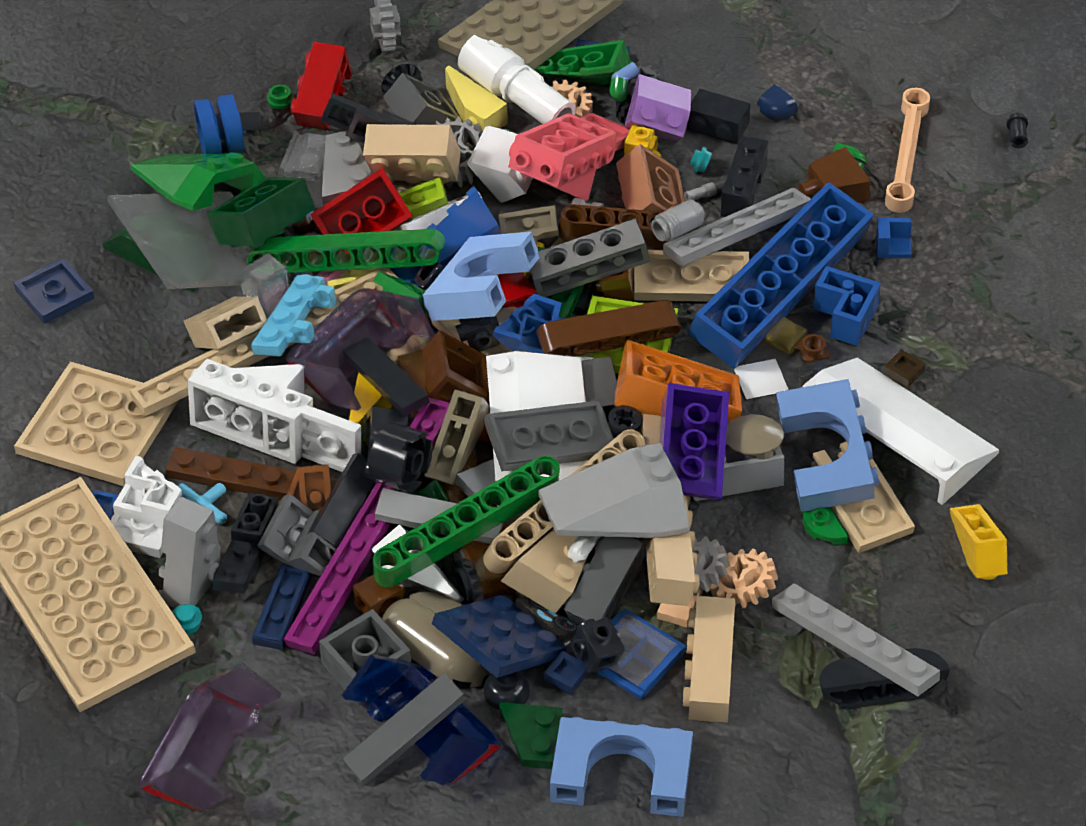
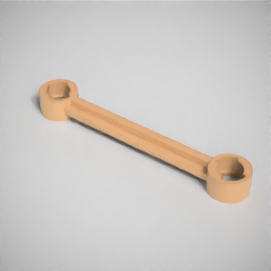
M921 88L907 89L902 97L901 110L905 114L894 182L887 186L885 197L886 207L897 213L909 211L914 201L915 190L911 185L916 147L921 117L928 113L930 102L929 93ZM900 195V197L904 199L895 198L893 196Z

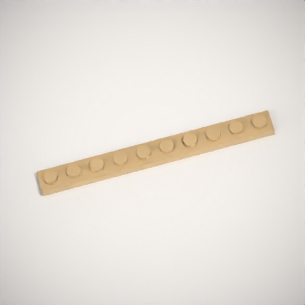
M380 268L334 291L337 302L333 308L312 307L304 321L312 323L314 334L324 327L328 328L379 303L365 288L379 290V295L383 300L389 298V296L381 292L383 287L373 282L378 271L394 277L397 276L390 268ZM262 328L219 349L206 352L130 389L132 400L144 416H147L188 396V379L193 370L199 368L206 359L231 368H245L268 357V355L253 354L251 347L252 342ZM296 342L289 343L287 347L295 344Z

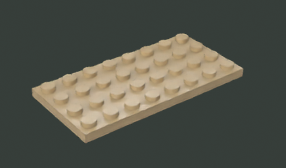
M81 477L0 516V586L79 712L196 653L194 644Z

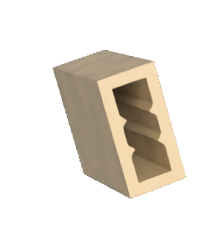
M232 297L184 320V324L195 348L219 349L262 328L267 318L258 297Z

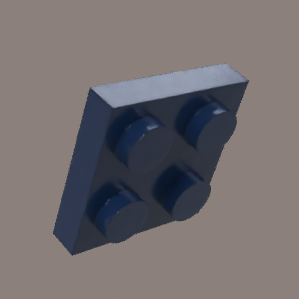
M64 257L13 282L15 291L44 324L94 299L93 290Z

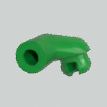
M836 142L833 152L846 147L863 170L864 164H867V157L855 147Z

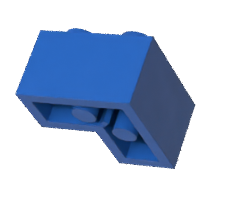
M829 266L824 268L815 285L813 309L832 315L830 338L855 346L859 345L878 308L881 283Z

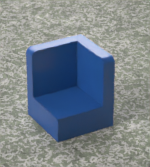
M878 217L875 237L877 258H911V218Z

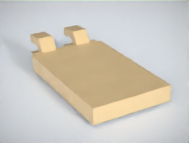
M847 441L840 444L842 452H839V458L848 448ZM825 450L813 453L815 461L812 462V467L832 463ZM873 459L869 460L870 468L876 467L879 478V486H874L875 498L830 507L858 553L910 535L914 532L915 525Z

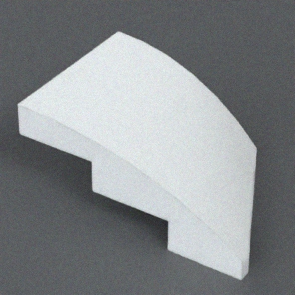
M135 456L124 475L126 484L113 504L114 515L110 521L130 551L160 558L163 554L161 552L163 521L165 516L181 498L182 490L173 482L167 481L158 470L154 472L145 465L143 458Z

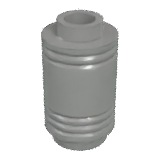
M689 199L656 215L651 223L652 231L658 240L671 241L701 226L704 222V209L699 203Z

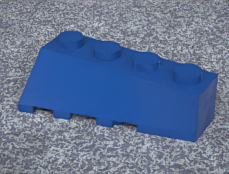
M474 186L466 192L468 198L459 206L454 203L446 210L449 215L438 225L432 223L426 228L436 229L445 237L446 243L438 259V262L445 267L469 237L502 234L498 223ZM425 245L427 248L433 249L431 246ZM422 266L390 268L399 279L411 282L425 290L413 280Z

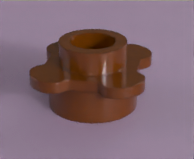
M810 334L797 342L796 347L801 351L802 360L806 363L819 359L825 360L830 356V351L825 348L826 341L820 335Z

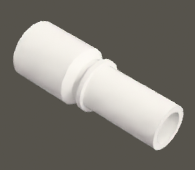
M473 35L462 47L458 57L459 69L495 96H502L508 103L517 104L542 124L568 113L575 115V104L546 84L543 76L528 65H525L524 59L509 48H503L501 44L493 40L487 41L476 35Z

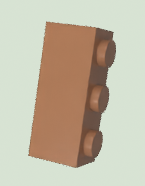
M639 144L616 163L625 209L664 212L685 202L678 168L643 145Z

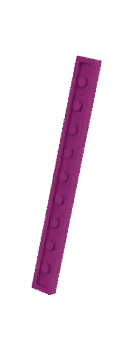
M429 397L430 403L421 407L410 428L428 433L429 436H426V438L432 440L434 449L450 403ZM380 483L375 484L284 638L286 646L315 655L320 646L319 641L325 638L353 590V586L357 583L374 554L371 549L382 540L391 525L388 522L375 520V511L382 489L404 491Z

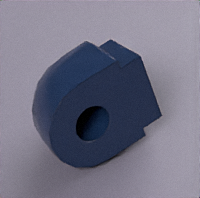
M775 84L765 91L757 102L760 112L772 120H786L798 112L795 100L785 90Z

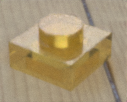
M783 317L767 333L766 342L791 355L797 348V342L807 336V329Z

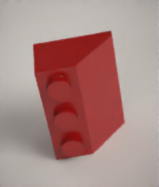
M383 168L310 214L323 235L391 231L413 217Z

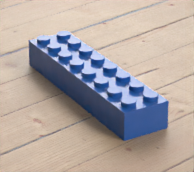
M828 182L695 314L688 335L735 369L815 287L826 266L833 268L862 239L874 214Z

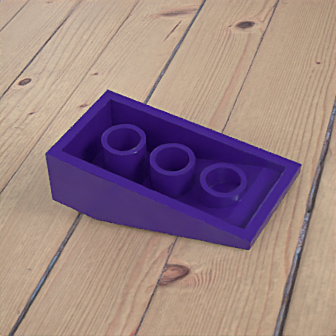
M668 383L662 401L660 444L681 482L683 495L721 501L729 392Z

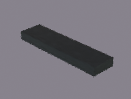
M368 337L342 350L344 358L403 416L430 403L428 394Z

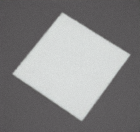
M776 359L741 365L734 369L736 375H739V383L746 399L788 390Z

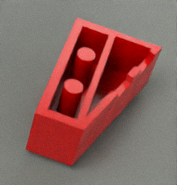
M313 42L311 51L306 53V69L304 75L301 74L299 76V92L297 98H293L290 111L294 115L298 126L329 130L330 124L320 121L321 115L331 93L344 96L346 89L342 85L345 79L351 80L353 73L344 46Z

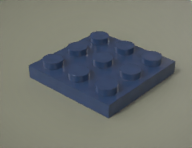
M503 595L435 613L432 621L433 626L497 678L553 661L562 651L565 652L567 646L559 641L553 633L545 630L534 621L532 616L524 613L509 598Z

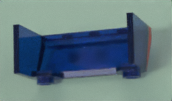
M371 654L341 696L345 700L364 703L368 707L367 713L373 719L383 722L384 720L388 721L433 683L437 677L419 664ZM461 703L415 743L430 758L427 767L420 777L425 781L436 782L440 785L454 784L493 757L502 743Z

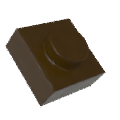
M901 349L884 366L883 375L908 388L925 371L926 363Z

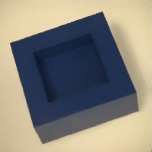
M562 651L545 671L544 681L572 695L587 677L588 673L580 660Z

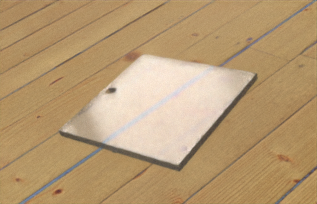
M231 191L214 192L212 206L195 211L171 202L162 194L109 195L107 202L167 289L289 283L293 278L290 273L257 274L253 272L247 264V258L252 251L249 246L231 248L230 245H218L206 213L232 199L234 195Z

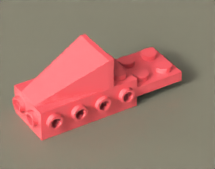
M568 113L516 135L509 149L510 161L508 167L543 184L587 201L590 196L596 169L609 164L614 157L615 151L624 148V143L630 129L594 113H589L580 118Z

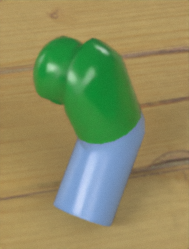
M634 62L615 72L611 77L609 91L611 97L617 102H623L627 99L628 81L640 74Z

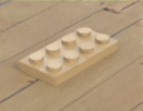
M647 250L650 262L634 267V300L709 301L749 262V252L715 251L689 264L680 266L663 254V250Z

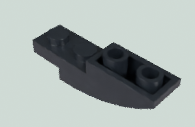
M331 93L320 119L322 122L346 131L345 136L365 143L367 124L418 125L385 110L381 114L334 93Z
M248 493L231 529V542L213 578L214 589L245 594L249 583L254 584L265 551L257 546L277 509L278 497Z

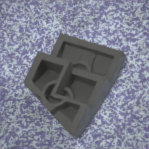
M291 494L283 496L257 546L290 566L319 576L323 574L337 550L315 532H309L321 509L313 512Z

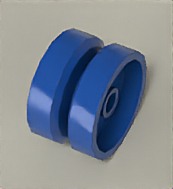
M233 94L217 97V114H215L212 102L208 98L193 101L196 126L203 154H221V140H223L227 153H244L243 127Z

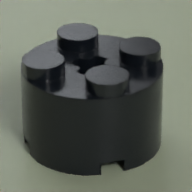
M395 422L386 424L380 431H373L369 439V447L372 449L369 462L365 467V476L376 483L407 493L415 491L422 483L417 481L421 472L427 474L432 459V440L426 438L429 434Z

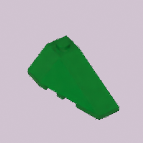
M620 40L561 49L533 70L545 77L606 85L611 83L612 75L630 64L631 60L625 41Z

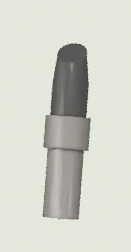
M726 180L715 183L710 182L702 185V187L684 192L685 200H698L704 197L715 196L717 193L722 192Z

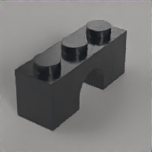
M741 136L722 190L720 217H727L754 205L757 183L761 184L767 166V140Z

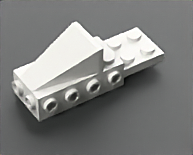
M206 359L199 368L193 370L188 379L190 425L293 464H296L303 457L322 465L329 464L330 468L343 472L353 454L359 453L361 455V425L313 407V398L304 395V366L231 368Z

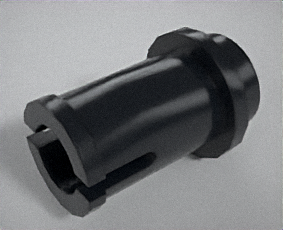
M1016 112L1009 116L1006 124L1010 130L1011 146L1022 148L1028 143L1026 133L1028 119L1024 114Z

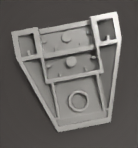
M660 443L626 450L539 490V497L557 535L662 538L690 532L681 482Z

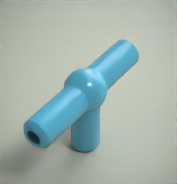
M184 483L178 485L182 490L181 497L214 510L215 522L219 525L226 522L227 515L212 505L214 501L226 493V487L222 483H217L204 495L197 494Z

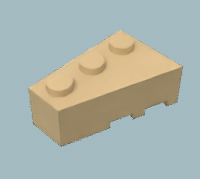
M553 529L523 555L501 581L551 612L556 613L572 595L586 562L585 559L581 560L579 564H575L573 559L569 558L567 554L578 536L557 535Z

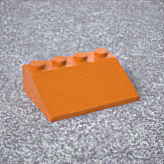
M626 340L615 389L614 406H631L636 408L641 414L661 416L662 401L668 383L729 392L727 424L741 415L739 375Z

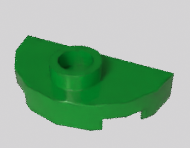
M830 507L816 508L803 512L802 522L805 531L813 539L818 540L819 538L823 541L832 542V545L848 543V535Z

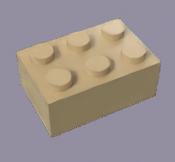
M367 124L363 156L372 174L383 168L392 182L407 181L409 183H419L440 177L443 184L448 181H458L461 150L450 125Z

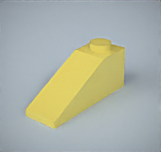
M451 66L445 68L446 89L463 123L470 119L472 125L479 124L481 131H484L487 126L501 129L508 124L506 102Z

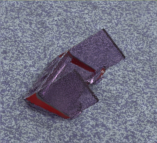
M363 288L349 295L314 328L315 337L310 344L298 343L289 351L286 360L289 365L299 364L304 366V382L325 402L358 411L361 405L352 391L350 383L347 381L356 369L344 358L342 350L367 337L379 348L383 346L396 349L404 346L412 335L432 339L435 333L417 298Z
M243 662L201 683L184 701L139 783V788L152 797L195 811L208 810L214 804L227 799L229 793L213 781L237 735L245 730L251 731L255 728L261 719L259 712L262 707L280 699L282 693Z

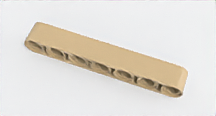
M632 429L623 431L571 475L626 451L627 449L624 446L629 449L645 446L644 437L638 431ZM541 500L492 541L483 558L484 565L489 571L496 574L506 572L554 529ZM539 515L545 516L549 522L544 521ZM518 533L524 534L528 540L521 538ZM496 551L504 553L506 558L499 556Z

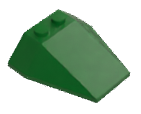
M239 153L168 154L131 164L130 169L168 200L191 211L212 206L214 184L224 182L245 191L266 179L254 162L244 159L243 155Z

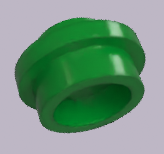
M275 85L269 90L267 103L272 108L285 109L291 106L294 94L286 85Z

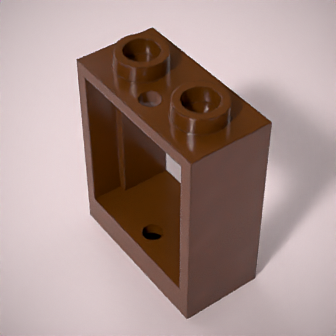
M439 330L422 349L428 395L434 399L450 403L454 390L482 397L490 406L487 355Z

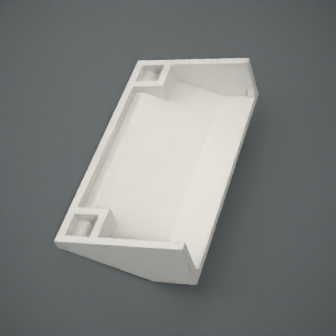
M520 351L486 356L490 414L586 402L580 357ZM493 449L495 481L515 470L501 472ZM588 460L559 464V481L569 477ZM546 474L540 475L543 477H549V475ZM516 489L514 491L523 492L524 490ZM533 506L505 521V528L509 527ZM539 515L544 521H549L545 516Z
M859 358L822 369L802 386L807 387L849 379L851 390L856 389L858 393L860 407L856 408L858 416L863 415L866 432L937 478L940 484L937 502L941 505L999 454L998 448Z

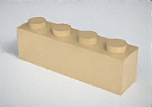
M697 596L696 609H689L688 628L695 629L694 634H688L686 653L693 654L692 661L686 660L685 680H691L690 687H684L683 706L689 707L688 720L728 723L735 598Z

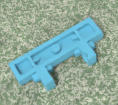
M297 275L252 342L253 354L281 356L291 342L310 344L315 337L314 329L311 322L304 320L312 307L333 308L337 299L334 287L326 286L324 277Z

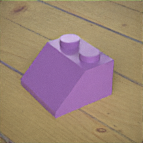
M639 74L624 127L630 129L632 125L655 129V136H658V138L677 143L684 137L691 108V90Z

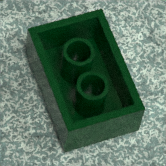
M267 177L206 214L218 245H230L231 248L249 246L250 249H254L264 245L267 238L284 233L286 231L285 227L290 224L304 221L306 215L315 210V206L305 178Z

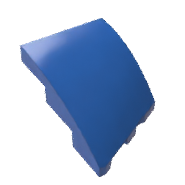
M533 294L525 301L523 306L517 308L505 322L495 328L493 336L511 351L544 354L536 330L545 323L564 319L558 316L562 303Z

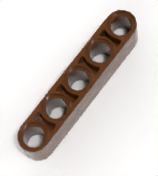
M570 204L565 206L561 212L558 226L559 237L565 242L636 219L647 249L663 250V244L667 243L665 240H658L652 231L651 223L656 215L662 213L659 211ZM697 227V228H695V229H693V230H691V231H689V232H687V233H690V232H692V231H694V230H697V229H699V227Z
M662 300L551 321L541 325L536 330V334L544 354L575 357L622 348L626 340L642 344L671 338L681 331V326L672 302Z

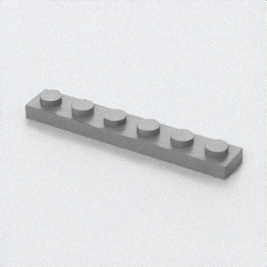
M791 188L664 243L663 254L680 266H684L793 218L811 199L797 189Z
M792 584L772 598L773 609L916 696L921 695L940 681V670L796 584Z

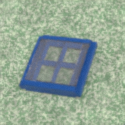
M624 608L610 623L618 630L625 651L615 666L596 673L641 700L683 656L687 646Z

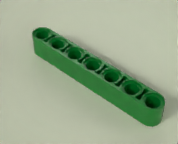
M436 229L269 237L265 240L266 243L252 249L247 258V264L257 274L430 266L438 261L446 240L444 235ZM425 245H429V246H431L433 249H429V248H427ZM398 247H402V248H404L406 251H402V250H400Z
M551 456L537 457L381 547L373 556L375 582L383 587L396 586L541 500L539 490L559 481L560 465L558 461ZM546 474L549 475V477H543L540 475ZM516 489H521V490H524V491H523V492H517V491H514V490H516ZM490 504H496V505H498V506H497V507H490V506H488V505H490ZM469 519L472 522H463L462 520ZM441 534H443V535H445L446 537H444V538H439V537H436V535H441ZM411 550H418V551H420V552H418V553H411V552H409V551H411ZM390 565L393 566V568L385 569L382 568V566Z

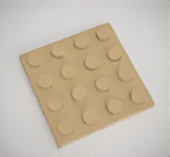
M70 361L14 445L15 452L18 455L125 486L124 475L135 456L144 457L178 401L144 416L130 395V389L142 384V382Z

